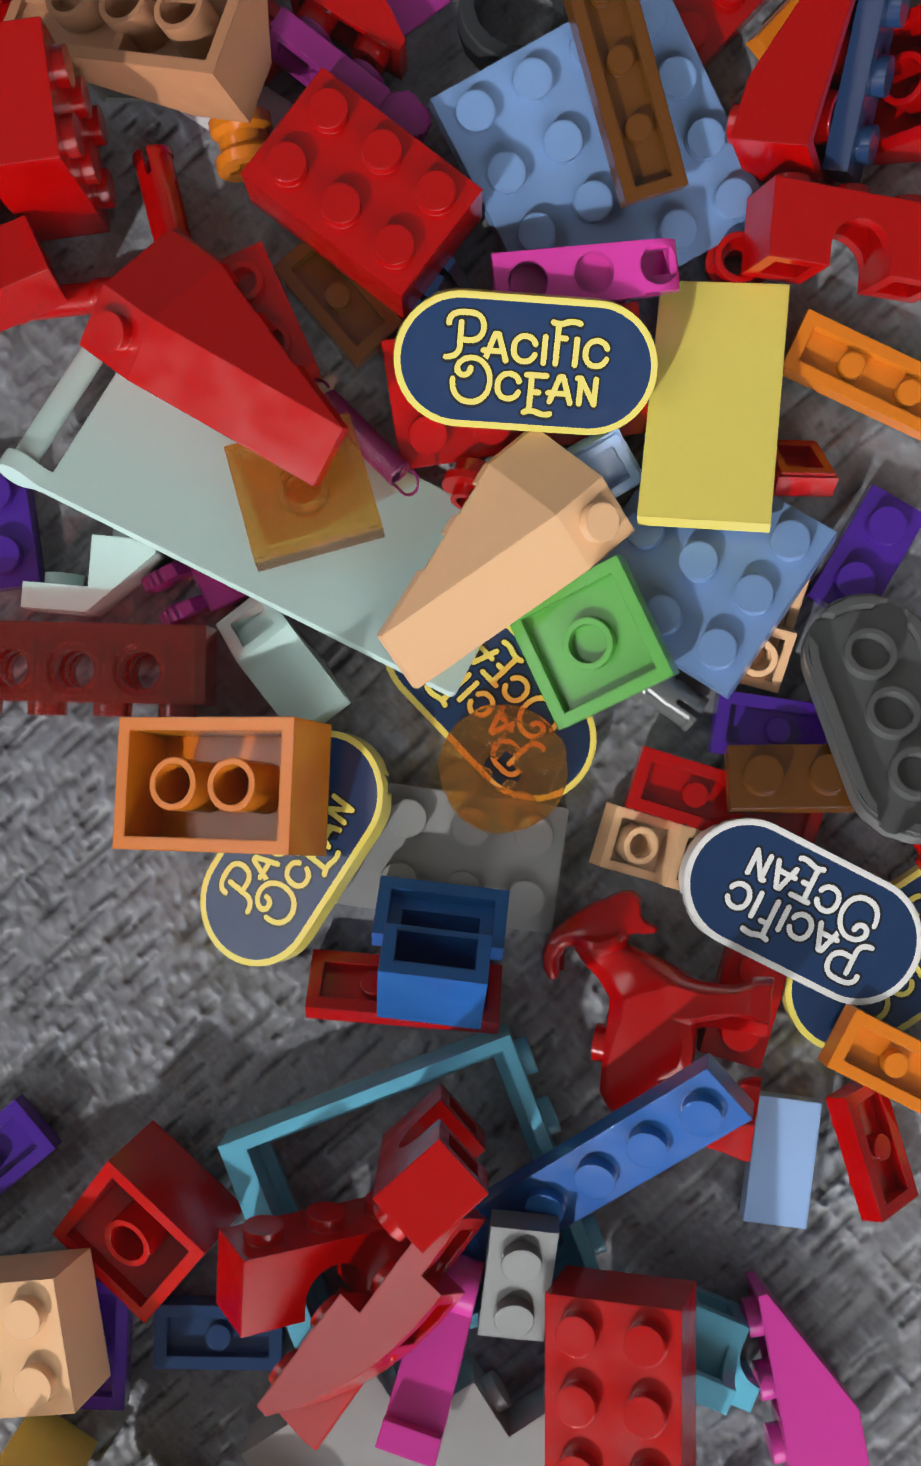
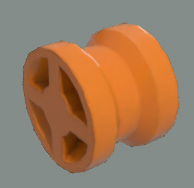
M256 106L250 123L210 118L208 122L210 136L214 142L219 144L220 154L217 156L215 163L217 173L221 179L235 183L244 182L241 172L273 130L271 114L269 110L260 106Z

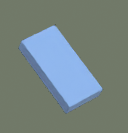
M768 1091L760 1092L750 1162L746 1161L739 1210V1215L743 1221L806 1229L822 1102L818 1098Z

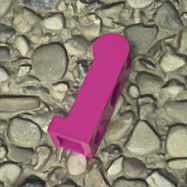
M672 238L491 253L489 261L493 290L600 298L615 303L626 302L628 299L648 298L680 291L676 240Z
M461 1254L446 1273L466 1293L443 1321L413 1350L402 1357L375 1448L426 1466H436L485 1262Z

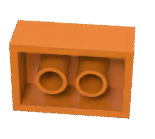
M119 717L112 849L326 856L332 725L299 717Z

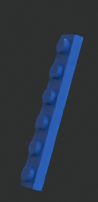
M708 1053L489 1187V1195L475 1206L487 1220L461 1254L485 1262L491 1209L557 1215L559 1218V1231L751 1121L753 1119L754 1102L715 1058Z

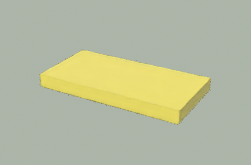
M680 281L679 292L659 296L655 335L658 370L656 383L648 404L637 511L638 525L770 533L790 284Z

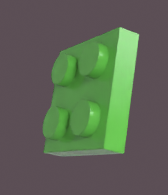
M615 555L592 567L510 625L558 730L566 729L679 674L624 555Z

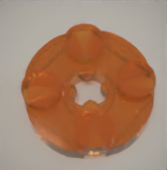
M508 704L481 706L472 714L460 720L444 741L438 766L442 792L453 812L463 822L479 831L497 835L524 831L545 819L557 806L564 793L568 777L566 746L562 739L557 736L552 726L531 710ZM506 752L515 757L513 766L521 771V776L517 782L507 779L502 787H497L490 783L492 771L484 765L489 757L500 759L503 753Z

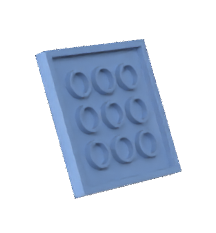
M640 0L689 183L682 190L621 209L569 22L430 99L428 106L462 173L483 189L482 212L503 252L672 238L676 240L679 267L717 246L728 234L745 230L747 198L756 192L760 186L754 175L742 171L734 148L727 141L728 118L673 0Z

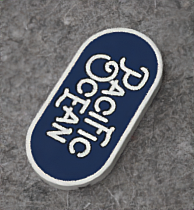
M740 817L723 821L718 825L714 824L694 838L682 858L678 875L680 893L683 894V902L687 908L686 911L698 929L719 943L831 999L852 1005L880 1002L898 992L909 981L918 966L921 957V921L914 905L900 889L771 822L752 817Z

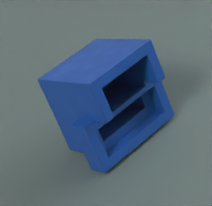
M381 875L372 927V945L381 946L377 980V1017L481 1029L490 959L502 961L510 891Z

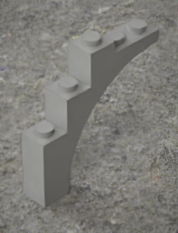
M474 1355L462 1361L436 1466H545V1383L514 1403H511L509 1394L495 1371L490 1370L485 1374ZM399 1361L363 1384L317 1450L306 1444L283 1417L277 1413L269 1416L263 1415L250 1424L241 1452V1456L248 1466H426L375 1448L399 1370Z

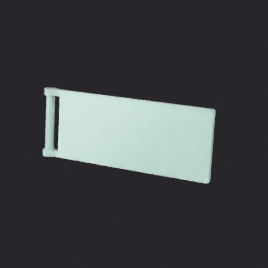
M81 347L15 449L8 448L1 457L0 473L16 485L42 492L401 672L378 639L377 634L417 570L425 568L442 541L444 535L441 532L450 517L458 515L461 509L451 503V494L419 478L418 491L413 496H404L394 486L390 485L344 439L321 485L312 486L126 380L117 372L54 472H51L40 465L39 462L103 364L102 361ZM407 472L402 479L394 484L405 493H412L417 486V480L413 474ZM479 647L425 685L449 697L454 696Z

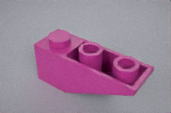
M746 1272L750 1296L740 1298V1306L750 1327L748 1337H758L761 1359L752 1360V1370L760 1387L758 1393L760 1400H770L773 1421L765 1422L763 1426L772 1463H783L784 1466H870L860 1411L845 1385L756 1272Z

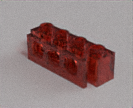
M0 621V714H3V702L27 703V715L68 716V704H93L92 716L132 717L133 705L158 706V717H197V707L216 706L217 630L207 625ZM89 655L93 662L94 672L88 684L82 687L77 680L76 669L79 662ZM21 656H24L27 661V674L23 681L18 684L14 678V665ZM154 656L160 667L159 678L153 686L145 689L139 680V669L146 659Z

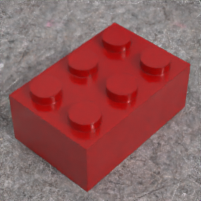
M41 16L1 21L0 199L16 218L26 216L40 242L111 232L108 209L116 208L117 201L111 172L108 167L102 168L99 146L108 145V135L100 105H91L85 78L83 75L74 76L73 65L66 44L55 43Z
M324 67L316 74L241 172L253 205L403 319L409 314L482 218L483 189Z
M569 1265L563 1268L545 1293V1466H696V1281Z

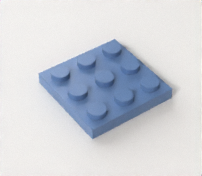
M639 485L623 509L635 531L596 565L615 555H624L676 667L726 699H729L835 542L837 532L773 496L770 533L638 525Z

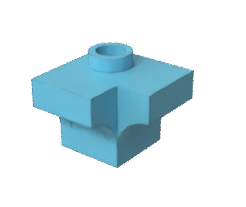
M696 1286V1403L724 1415H727L730 1405L750 1413L760 1390L748 1362L740 1357L750 1327L737 1302L699 1286Z

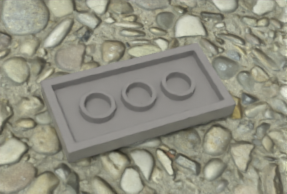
M388 782V792L392 793L391 812L387 824L336 904L376 909L381 875L509 890L506 928L547 934L552 933L569 808Z

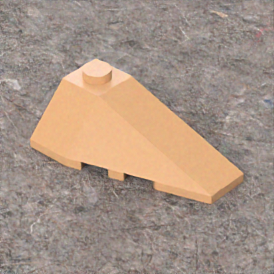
M525 431L482 466L472 482L475 488L458 515H452L441 532L444 537L423 570H417L378 632V639L413 688L419 689L583 575L635 531L603 476L543 432Z

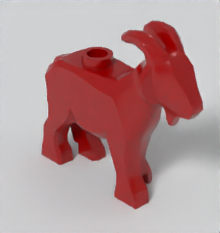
M621 890L608 897L587 904L558 925L548 936L542 949L543 970L549 979L555 980L558 978L559 971L564 970L565 950L568 946H571L584 964L599 979L610 998L607 1024L598 1022L595 1027L591 1060L602 1062L599 1091L611 1113L692 1064L695 1058L697 1029L719 1028L767 1037L773 1000L774 978L752 977L741 984H718L700 981L692 978L688 973L669 961L628 944L632 934H652L658 931V927L647 921L642 915L641 896L634 890ZM755 1076L746 1077L736 1082L754 1102L753 1119L706 1146L707 1148L724 1152L738 1160L750 1162L762 1077Z

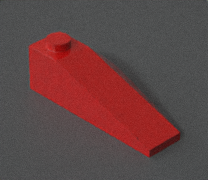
M858 0L798 1L750 73L741 103H734L728 116L727 141L733 146L742 171L754 175L756 179L767 183L780 173L800 172L809 175L814 183L835 185L836 181L822 170Z
M170 228L103 284L79 345L126 380L308 484L320 486L349 427L302 365H295L272 334L276 329L263 312H256L237 287L240 280L228 264L181 231Z

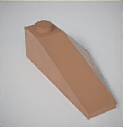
M11 0L4 21L41 16L55 43L66 44L71 57L74 76L83 75L87 83L194 116L250 123L272 64L267 0Z

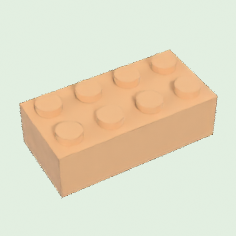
M81 1248L0 1256V1419L75 1414L111 1376L91 1249Z

